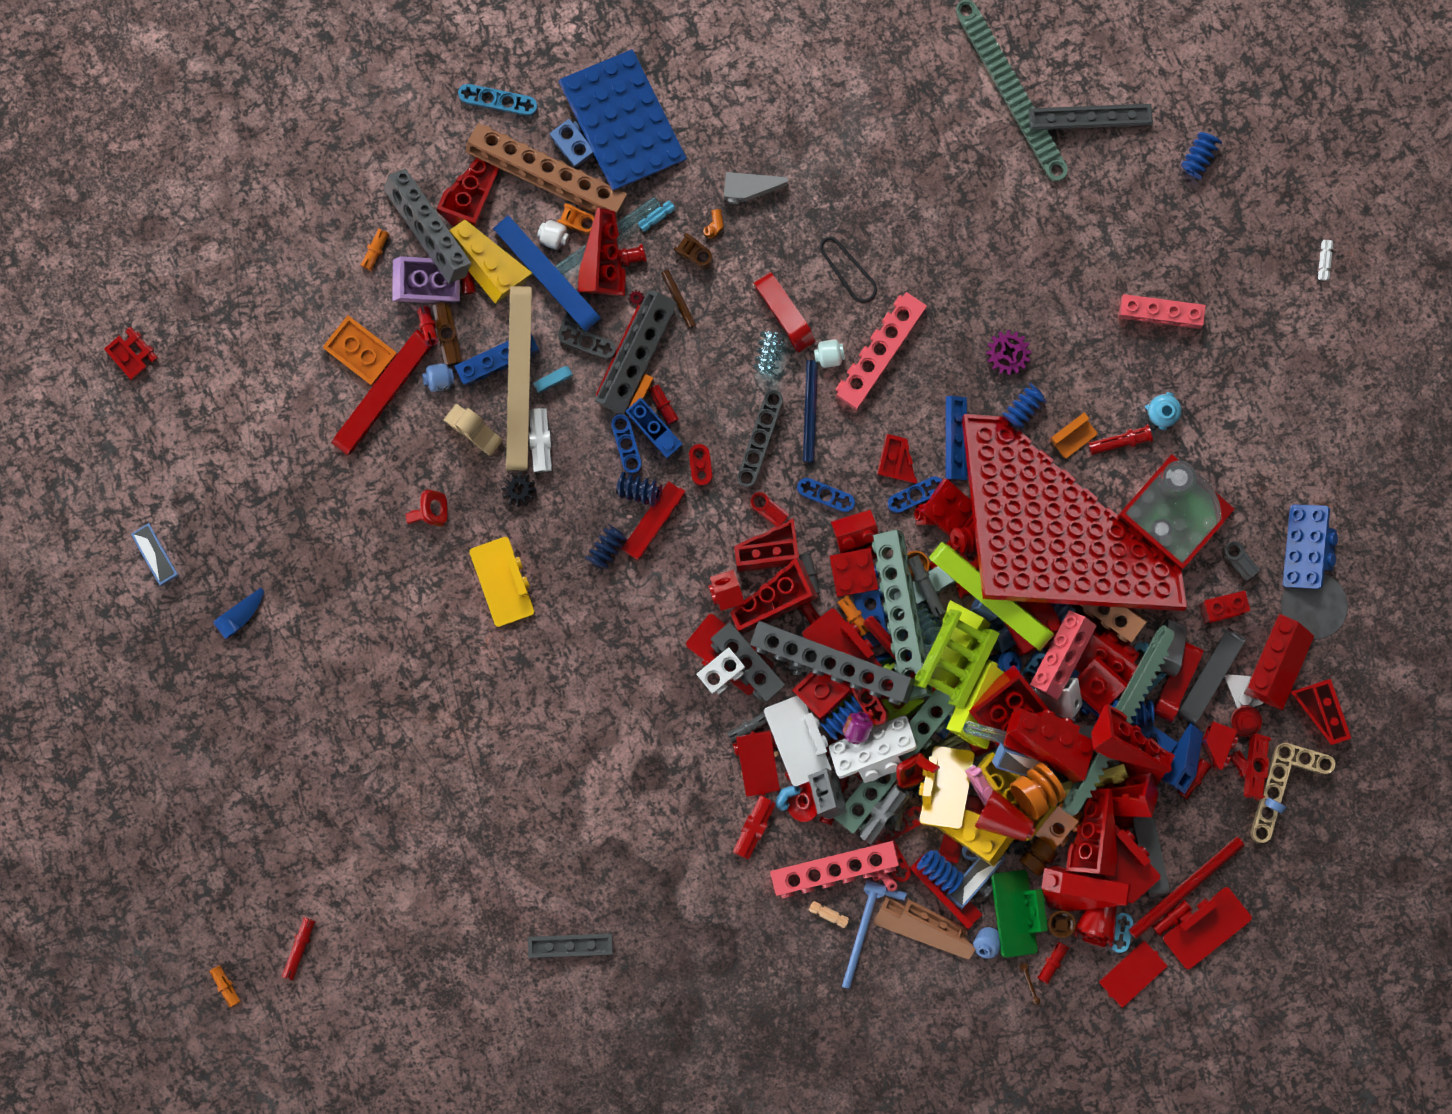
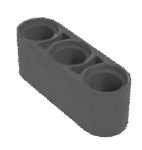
M1166 619L1162 626L1173 630L1175 635L1167 650L1169 656L1163 657L1165 663L1159 664V667L1161 669L1160 672L1175 677L1182 665L1187 627Z

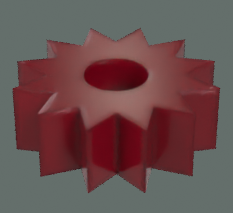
M635 290V292L632 291V294H629L631 297L628 299H630V303L633 302V305L636 304L638 306V303L641 305L645 297L642 296L643 293H640V290L638 292Z

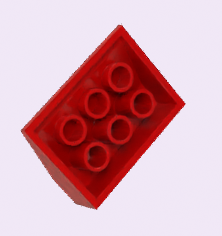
M1013 665L992 683L969 712L997 747H999L1000 743L1004 744L1011 713H1013L1015 708L1019 707L1034 714L1050 709L1015 665Z

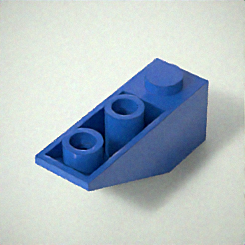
M639 398L625 411L666 460L682 446L680 440L642 398Z
M1191 723L1172 750V754L1175 757L1171 762V771L1169 773L1166 772L1161 779L1167 785L1184 794L1196 777L1203 732Z

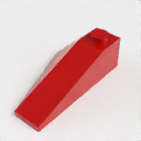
M476 158L469 168L456 179V182L444 191L436 211L453 227L466 220L477 228L500 168Z
M1106 704L1091 732L1093 750L1111 759L1169 773L1171 771L1169 753L1152 738L1146 739L1141 733L1140 727L1137 725L1133 727L1126 721L1127 716L1123 712Z
M1096 788V790L1091 791L1092 797L1088 798L1084 809L1085 816L1081 825H1078L1076 832H1078L1074 843L1070 844L1066 871L1115 877L1117 844L1112 789Z
M1052 866L1044 868L1041 889L1048 907L1069 912L1128 905L1131 884L1092 874L1066 871L1064 867Z

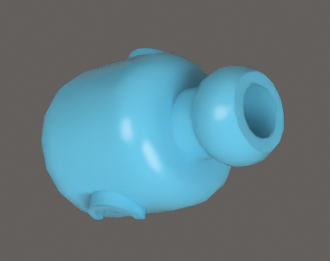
M1166 392V394L1158 395L1149 402V405L1145 406L1149 420L1154 425L1159 426L1161 430L1167 431V427L1177 423L1181 416L1182 408L1179 401L1174 397V393Z

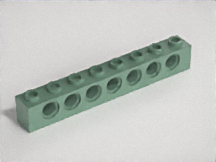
M896 529L873 535L872 547L875 554L877 553L876 569L881 575L880 590L885 597L883 607L889 619L887 629L889 634L892 635L893 643H891V650L896 657L895 672L909 677L912 672L916 674L922 668L926 660V652L910 566L907 563L908 555L904 533ZM892 549L893 556L887 559V552ZM896 570L897 576L892 580L890 577L891 572ZM897 590H900L901 596L898 600H895L894 594ZM903 610L905 616L899 621L898 614ZM907 631L908 638L907 640L903 641L902 634L903 632ZM911 651L912 658L907 662L905 656ZM927 684L925 689L914 686L909 701L933 696L932 686Z
M936 689L933 692V696L928 698L909 722L917 748L900 755L904 761L917 754L921 748L926 750L933 741L930 739L933 733L939 734L946 725L943 722L948 715L952 717L956 707L948 704L950 698L947 694ZM934 706L942 708L943 715L941 717H934L931 710ZM922 722L927 723L930 726L929 733H921L918 729L919 724ZM896 772L890 773L891 779L888 783H883L880 778L867 783L863 781L845 803L847 813L834 817V819L853 834L856 830L861 832L868 823L865 819L871 814L873 807L882 797L886 798L892 789L891 786L897 781ZM874 788L878 793L877 798L869 799L866 795L867 789ZM857 804L864 807L865 811L861 816L856 815L853 811L854 806Z

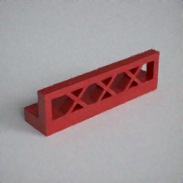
M668 481L662 490L658 504L655 507L651 506L621 550L639 561L685 496L686 491Z
M923 854L909 867L910 870L965 928L969 929L983 914L970 901L962 909L957 907L945 896L948 893V889L945 891L940 890L941 884L936 886L934 884L935 879L929 880V874L924 875L923 869L918 870L917 864L925 855Z

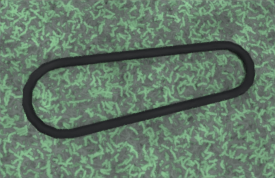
M824 238L820 243V250L852 297L859 302L872 300L877 292L874 280L836 238ZM834 240L871 281L874 291L869 298L860 299L853 293L823 249L825 241Z

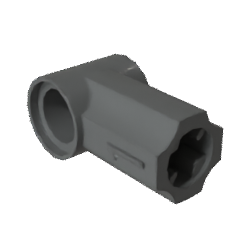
M1239 542L1227 543L1222 548L1223 557L1231 563L1244 581L1252 578L1260 570ZM1230 546H1234L1237 549L1238 553L1235 557L1230 556L1228 553Z

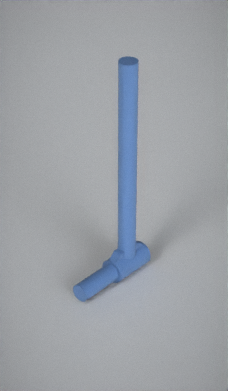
M866 880L864 891L869 896L842 987L848 989L851 987L876 898L886 895L904 901L907 893L899 890L891 892L884 884Z

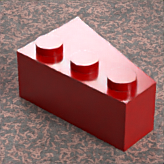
M794 518L778 527L771 528L759 536L756 535L735 545L737 573L788 566L793 559H799Z
M1331 678L1291 692L1331 745L1351 739Z

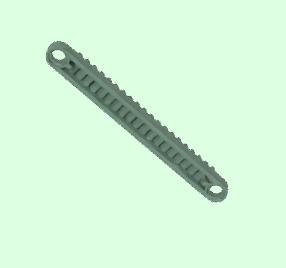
M971 0L960 1L956 7V15L1046 175L1052 181H1062L1067 175L1068 168L1060 151L1057 149L1048 130H1030L1028 110L1035 107H1033L1031 100H1029L1027 93H1025L1023 86L1020 84L1019 79L1016 77L1015 72L1012 70L1011 65L1008 63L1007 58L1004 56L1003 51L1000 49L999 44L996 42L975 3ZM965 5L970 6L972 13L969 16L962 15L961 7ZM1053 166H1061L1063 173L1060 176L1053 175L1051 172Z
M1166 626L1160 627L1154 635L1115 707L1127 716L1126 721L1129 723L1133 722L1131 716L1137 715L1135 708L1140 709L1141 707L1139 701L1145 700L1143 694L1149 693L1147 686L1153 685L1151 679L1157 678L1155 672L1161 671L1159 664L1165 663L1163 657L1169 656L1167 650L1175 633ZM1093 750L1085 780L1073 784L1064 800L1063 811L1071 816L1076 815L1080 811L1086 798L1092 797L1090 791L1096 790L1094 784L1100 783L1098 776L1104 775L1102 769L1108 768L1106 762L1107 760L1112 761L1111 758Z

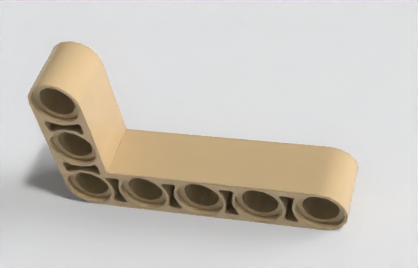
M1282 743L1275 747L1268 768V777L1265 779L1263 796L1265 798L1259 800L1250 835L1253 841L1257 843L1267 842L1273 833L1278 812L1269 808L1272 811L1271 818L1265 819L1262 816V810L1268 807L1265 805L1269 797L1267 794L1268 789L1274 787L1277 790L1278 795L1274 800L1281 803L1291 766L1318 774H1328L1335 768V761L1331 756L1289 743ZM1281 747H1285L1289 751V756L1286 759L1279 755ZM1302 753H1306L1309 756V762L1306 765L1302 764L1299 760V756ZM1322 759H1326L1330 764L1326 771L1320 768L1319 764ZM1276 767L1283 770L1281 779L1275 778L1273 770ZM1260 827L1266 831L1264 839H1259L1256 836V831Z

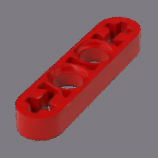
M855 670L851 671V672L848 674V676H849V677L853 676L854 673H855ZM867 677V678H866L867 683H868V684H871V682L869 681V679H868V677ZM850 687L864 713L869 715V719H871L873 724H885L889 714L881 699L873 696V700L866 704L862 699L863 694L870 692V690L862 688V691ZM874 706L876 711L882 712L881 720L874 719L876 716L873 709L868 710V708Z

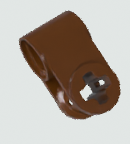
M685 233L678 247H674L673 250L698 268H709L713 263L711 251L694 237ZM701 254L709 256V259L704 263L698 261V257Z

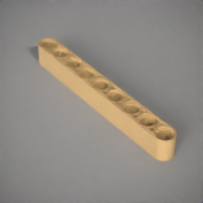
M510 286L506 471H527L531 287Z

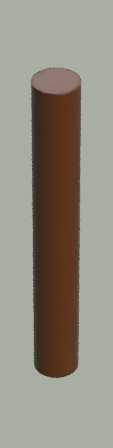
M669 269L663 271L661 274L675 302H677V306L688 328L694 327L696 323Z

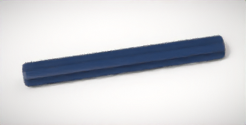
M807 360L803 441V462L805 463L814 462L818 363L815 360Z

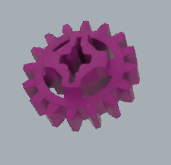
M1007 330L1006 335H1003L1000 331L998 333L999 338L993 336L991 339L994 343H988L987 345L991 349L986 351V355L991 356L987 362L994 363L992 369L999 368L1000 375L1003 371L1007 372V376H1010L1011 371L1018 374L1019 367L1023 370L1026 368L1023 362L1029 363L1030 361L1026 357V355L1031 354L1030 350H1026L1030 343L1023 342L1025 336L1018 338L1017 331L1014 335L1010 334V330ZM1008 340H1013L1018 344L1014 345L1012 343H1009ZM1000 343L1001 350L995 354V347ZM1006 348L1009 351L1013 350L1011 357L1004 355ZM1022 352V358L1017 363L1016 356ZM1000 361L1006 362V363H1008L1009 366H1004V365L1000 364L999 362H1000Z

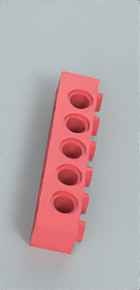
M907 292L904 296H898L893 304L896 306L892 313L888 312L882 320L884 325L881 330H875L870 338L872 343L869 347L864 346L859 354V357H861L857 365L855 363L851 365L847 371L849 377L846 381L841 380L835 389L838 392L836 397L856 411L927 308V305ZM904 311L908 314L909 318L906 321H900L897 314ZM890 328L895 329L897 336L895 338L887 337L886 330ZM881 345L885 348L886 352L883 355H877L874 352V348ZM867 362L873 364L874 370L872 372H865L862 368L863 364ZM857 379L862 382L863 386L856 390L851 387L850 383Z
M894 841L772 870L770 874L776 896L781 895L783 899L794 896V891L802 890V894L815 891L814 886L822 885V888L835 886V881L842 880L844 884L855 881V876L863 875V878L876 876L875 871L883 870L884 873L896 871L895 866L900 864ZM878 854L881 856L882 863L880 866L872 865L870 860L872 855ZM853 859H858L861 862L862 867L859 871L851 869L850 863ZM833 864L840 866L841 873L839 876H833L830 873V867ZM816 869L820 872L821 877L818 881L810 879L809 874L811 870ZM792 874L800 877V884L798 886L790 884L789 878Z

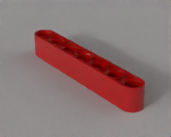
M417 329L411 335L333 438L331 444L347 456L357 447L432 348V346L425 345L424 335L421 331Z

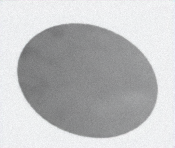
M1325 574L1321 589L1286 587L1281 600L1282 615L1302 624L1314 635L1313 639L1325 638L1335 633L1344 623L1348 611L1347 597L1343 588L1336 580Z

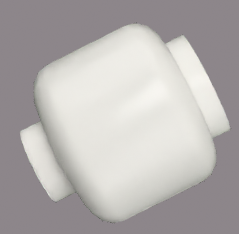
M548 220L546 223L543 222L537 233L540 244L554 250L560 249L562 245L566 246L570 236L567 234V227L553 220Z

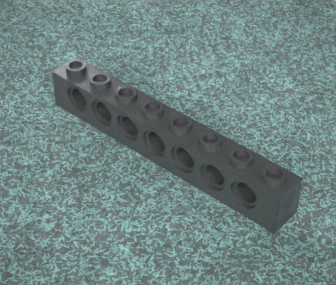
M760 621L750 645L756 647V652L764 655L771 652L775 654L774 658L783 662H786L787 659L794 661L793 666L804 670L808 666L813 668L812 673L823 677L825 673L832 675L831 680L843 684L844 680L851 683L850 687L860 691H862V688L869 689L870 695L878 698L885 695L889 697V702L900 705L901 702L908 704L914 688L915 679ZM777 637L779 639V645L776 648H773L772 641L774 638ZM796 644L798 652L792 655L791 647ZM816 652L817 659L811 663L809 659L810 654ZM831 659H835L836 666L830 670L828 663ZM850 666H854L855 673L849 677L847 670ZM873 673L874 681L868 684L866 678L868 674ZM889 680H892L893 688L892 690L887 691L885 687L886 683Z

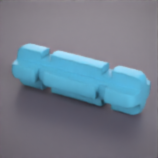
M670 200L665 202L663 207H658L647 215L646 219L640 220L638 226L643 232L651 228V225L654 226L665 218L667 213L670 214L675 211V206Z

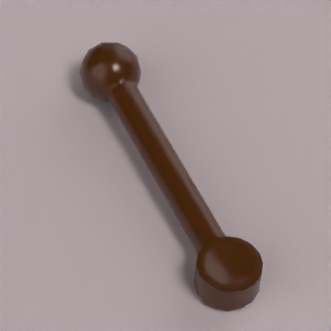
M1021 963L1019 967L1024 972L1031 991L1032 1003L1038 1005L1040 998L1037 997L1027 971L1028 965Z

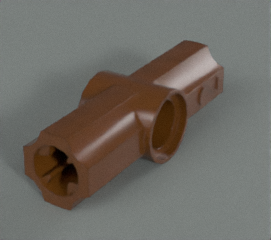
M450 302L437 303L432 305L444 364L455 366L462 362L451 304ZM444 330H452L453 335L451 338L444 339L442 337Z

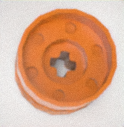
M1038 763L1034 766V769L1028 770L1027 777L1020 776L1010 784V790L1016 802L1034 820L1039 819L1049 811L1048 805L1054 807L1058 802L1066 798L1065 790L1058 778L1042 763Z

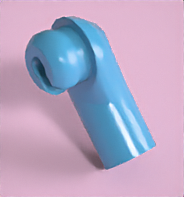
M792 785L780 791L775 800V805L780 811L788 809L789 803L787 800L789 797L800 794L801 789L799 785Z

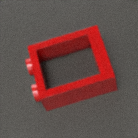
M1245 590L1204 600L1199 604L1204 624L1244 615L1251 611Z

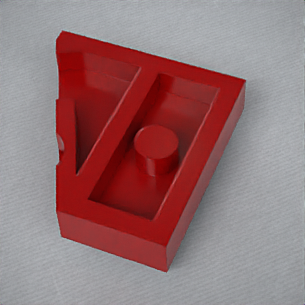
M885 434L876 475L916 484L917 478L914 475L913 461L909 454L907 438Z

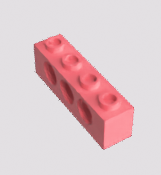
M1123 294L1120 300L1118 318L1201 329L1204 324L1206 305Z
M1069 610L1030 685L1040 693L1058 700L1096 625L1086 617Z

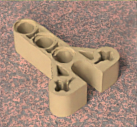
M455 404L443 419L448 425L461 435L466 436L474 445L489 456L494 453L503 441L500 436L484 423L480 416L469 408L465 410L458 404Z

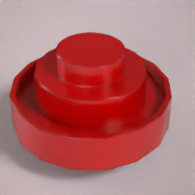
M1244 705L1234 710L1230 723L1231 727L1237 730V734L1249 737L1259 731L1262 725V718L1258 710L1252 706Z

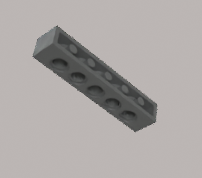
M407 169L389 174L383 190L448 284L465 278L471 265L470 260Z
M647 291L595 402L619 414H624L629 408L630 400L639 387V381L648 368L651 356L657 350V344L666 331V325L675 312L677 302L660 292ZM628 368H630L629 375H627Z

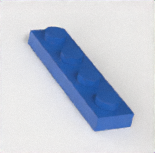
M946 396V479L967 480V460L962 417L964 414H967V397Z

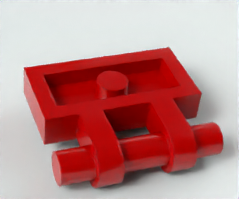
M129 327L125 331L129 336L126 341L119 335L104 350L132 381L147 368L143 363L145 358H148L153 363L158 357L151 345L148 346L143 341L142 335L138 331L135 332L132 327ZM133 344H136L141 350L138 355L130 348Z

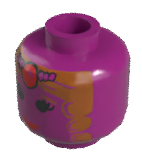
M864 712L851 713L847 717L842 729L845 739L853 744L866 742L873 729V722L869 719V715Z

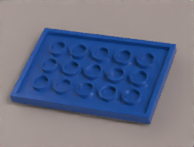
M633 49L563 77L558 81L612 191L684 162L687 159Z

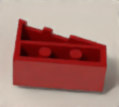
M1152 773L1129 776L1121 783H1109L1102 788L1112 789L1114 816H1153L1159 793Z

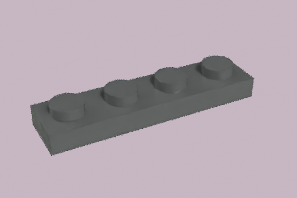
M612 933L528 937V958L613 955Z

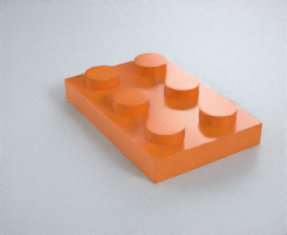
M349 315L346 316L322 347L371 386L397 355V352Z

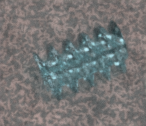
M775 331L760 332V337L763 340H759L758 344L762 348H757L756 352L761 356L755 357L754 360L759 364H754L753 369L765 375L777 376L772 371L779 369V366L774 364V362L781 361V358L776 356V354L783 353V350L779 349L778 345L785 344V342L780 340V337H786V335Z
M923 601L917 604L924 647L932 648L942 623L939 615L933 616L927 601Z

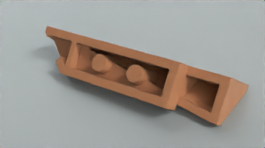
M886 896L873 921L874 925L965 959H970L976 950L967 939L968 932L965 927L909 899L905 906H903L893 898Z

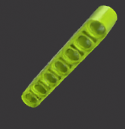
M942 541L929 556L933 563L1038 650L1041 651L1053 637V632L1016 601L983 599L979 570L945 542Z

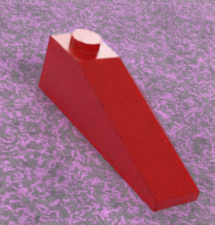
M597 208L579 269L578 292L592 295L625 296L626 273L625 268L622 269L620 257L622 256V250H618L617 238L619 232L615 211L604 208Z

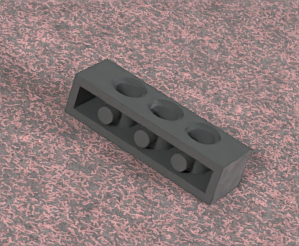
M730 622L711 638L713 642L711 647L718 655L726 650L729 643L734 642L739 647L738 651L734 653L740 661L744 658H749L753 664L750 669L742 670L744 674L740 677V680L746 686L750 684L755 689L752 693L760 702L762 700L768 702L785 687V684ZM733 660L725 662L732 670L736 668V663ZM757 674L765 675V684L757 685L754 682V677Z

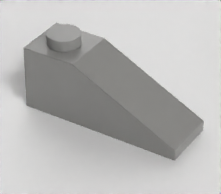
M726 172L724 200H728L729 204L736 205L740 204V202H746L787 186L788 177Z

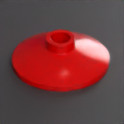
M810 781L799 785L801 789L800 794L789 797L787 800L789 803L787 809L789 814L800 822L811 821L818 815Z

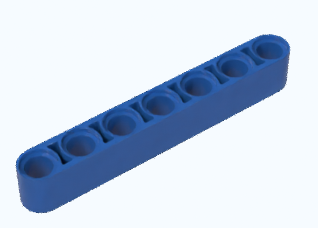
M509 215L492 228L585 332L601 319Z

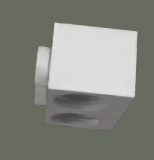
M727 648L696 675L712 694L717 692L719 695L728 687L726 685L727 682L731 679L736 681L744 674L742 670L745 669V666L732 650ZM728 660H733L736 663V669L732 672H728L724 668V664ZM715 673L720 676L718 684L711 685L708 682L710 674Z

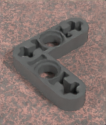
M585 293V296L588 297L586 302L590 305L591 294ZM566 311L558 333L562 344L602 359L614 357L616 347L612 341L580 330L581 327L577 322L569 319V313ZM570 330L571 335L577 337V333H580L578 345L574 344L575 339L572 338L565 341V337L562 335L563 332L567 333ZM583 338H592L593 345L590 348H584L581 345ZM597 340L601 341L599 345L602 347H606L609 344L612 352L604 355L603 350L597 348V352L593 351Z

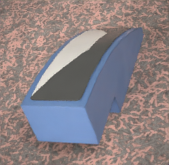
M150 523L131 533L160 586H164L180 576Z
M1000 743L992 760L996 768L1027 776V771L1034 769L1036 764L1042 763L1005 747L1003 743ZM1044 764V765L1047 766L1050 770L1052 769L1051 766Z
M1001 856L996 865L992 867L978 857L963 874L964 879L961 885L951 894L947 893L945 896L962 909L1006 858Z

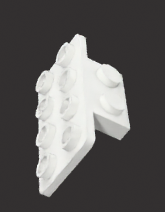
M798 696L764 709L765 717L792 785L798 786L809 782L808 775L823 769L831 770L825 754L828 742L824 735H820L818 728L821 725L816 715L813 716L812 712L809 713L807 706Z
M900 716L883 725L873 727L866 742L853 744L846 739H842L829 745L837 776L842 779L859 772L864 783L896 772L898 764L902 762L899 756L917 748L906 716Z

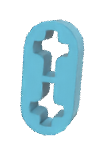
M564 366L536 381L533 385L538 393H542L569 379L573 374L569 366Z
M1127 913L1116 915L1115 940H1118L1119 935L1123 934L1122 941L1125 942V946H1121L1120 949H1117L1116 944H1113L1111 947L1113 951L1118 953L1125 952L1130 945L1131 934L1129 929L1133 926V919ZM1125 916L1126 921H1129V925H1125L1123 932H1121V924H1118V919L1120 920Z

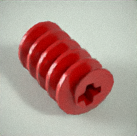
M974 526L952 529L950 542L953 550L956 551L958 549L961 554L966 551L972 553L973 550L977 552Z

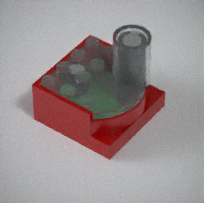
M1171 454L1118 516L1120 521L1128 528L1131 526L1143 537L1142 540L1145 543L1159 550L1165 556L1164 559L1172 566L1176 565L1182 570L1220 528L1235 508L1217 494L1207 480L1195 472L1191 464L1186 461H1180Z

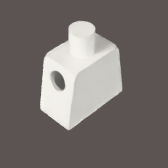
M1069 678L1058 700L1034 689L1048 708L1055 713V716L1075 721L1074 717L1082 706L1078 678Z

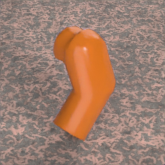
M721 209L711 211L713 221L703 230L704 235L708 238L716 237L724 227Z

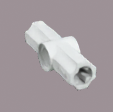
M547 409L529 410L531 431L529 432V442L533 457L534 473L552 471L550 449H552L550 430H548Z

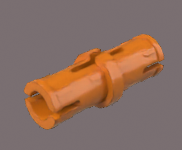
M377 229L371 245L368 244L367 246L368 251L360 264L361 267L367 268L369 271L373 270L372 268L378 256L383 253L382 248L390 235L388 232Z
M848 595L837 602L847 615V621L854 623L861 631L859 633L860 637L869 632L863 624L865 620L861 616V610H857Z
M219 965L211 969L209 973L218 986V992H221L225 998L228 1007L231 1008L240 1003L241 1000L232 987L233 982L228 980L222 966Z

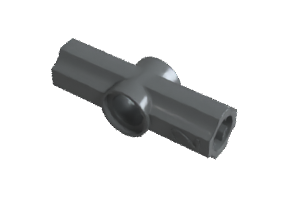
M895 784L886 798L878 802L871 810L872 817L860 832V837L869 844L875 845L885 830L896 824L899 819L898 813L909 799L910 793L905 788H900Z

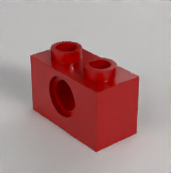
M734 569L710 577L712 584L708 585L714 605L719 604L721 611L745 604Z

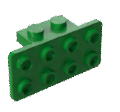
M1026 870L992 874L991 879L1002 957L1036 954L1038 948L1035 932L1048 931L1044 905L1045 898L1042 889L1030 890Z

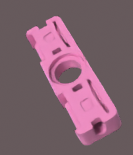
M973 765L965 773L985 807L993 789L986 781L982 770Z

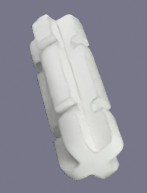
M1323 240L1321 243L1322 251L1320 253L1318 279L1328 281L1330 279L1329 270L1331 269L1332 262L1331 250L1333 249V241Z

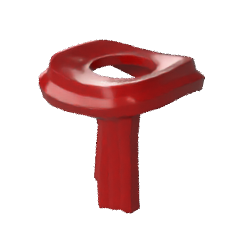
M434 490L423 491L420 496V510H412L406 513V523L411 524L423 520L427 524L443 527L447 520L446 495ZM433 500L438 501L441 505L440 515L438 516L434 515L430 509Z
M922 753L914 754L898 764L896 769L898 786L900 788L915 786L925 777L923 776V769L935 773L940 769V766L927 760ZM915 765L914 773L910 777H905V771Z

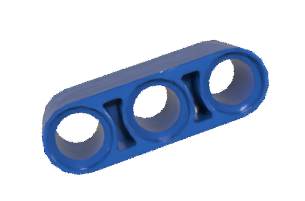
M622 414L616 415L612 419L611 424L623 468L626 473L636 475L641 471L642 463L632 427L627 416ZM624 420L627 426L623 430H618L615 427L616 422ZM624 440H630L633 443L629 450L621 448V443ZM629 460H636L638 462V467L634 470L628 469L626 465Z

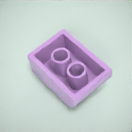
M398 257L393 260V301L419 303L459 302L460 280L448 284L431 258Z

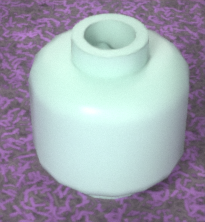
M836 339L821 341L818 343V349L814 350L815 360L820 362L823 368L840 366L842 360H845L843 343L839 344Z

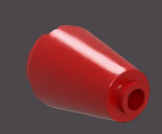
M993 790L975 824V827L980 830L1025 841L1026 838L1031 840L1036 830L1033 827L1035 822L996 790Z
M1117 906L1085 910L1075 927L1073 935L1075 937H1078V934L1083 936L1082 941L1092 945L1105 947L1106 944H1109V948L1112 947L1115 940Z

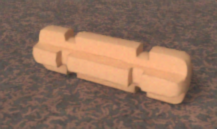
M813 901L809 908L810 912L818 913L820 917L832 923L836 922L842 928H845L849 922L848 917L840 916L838 912L826 906L822 907L816 901Z

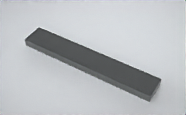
M1151 104L1030 108L1028 110L1030 130L1151 126L1153 124Z

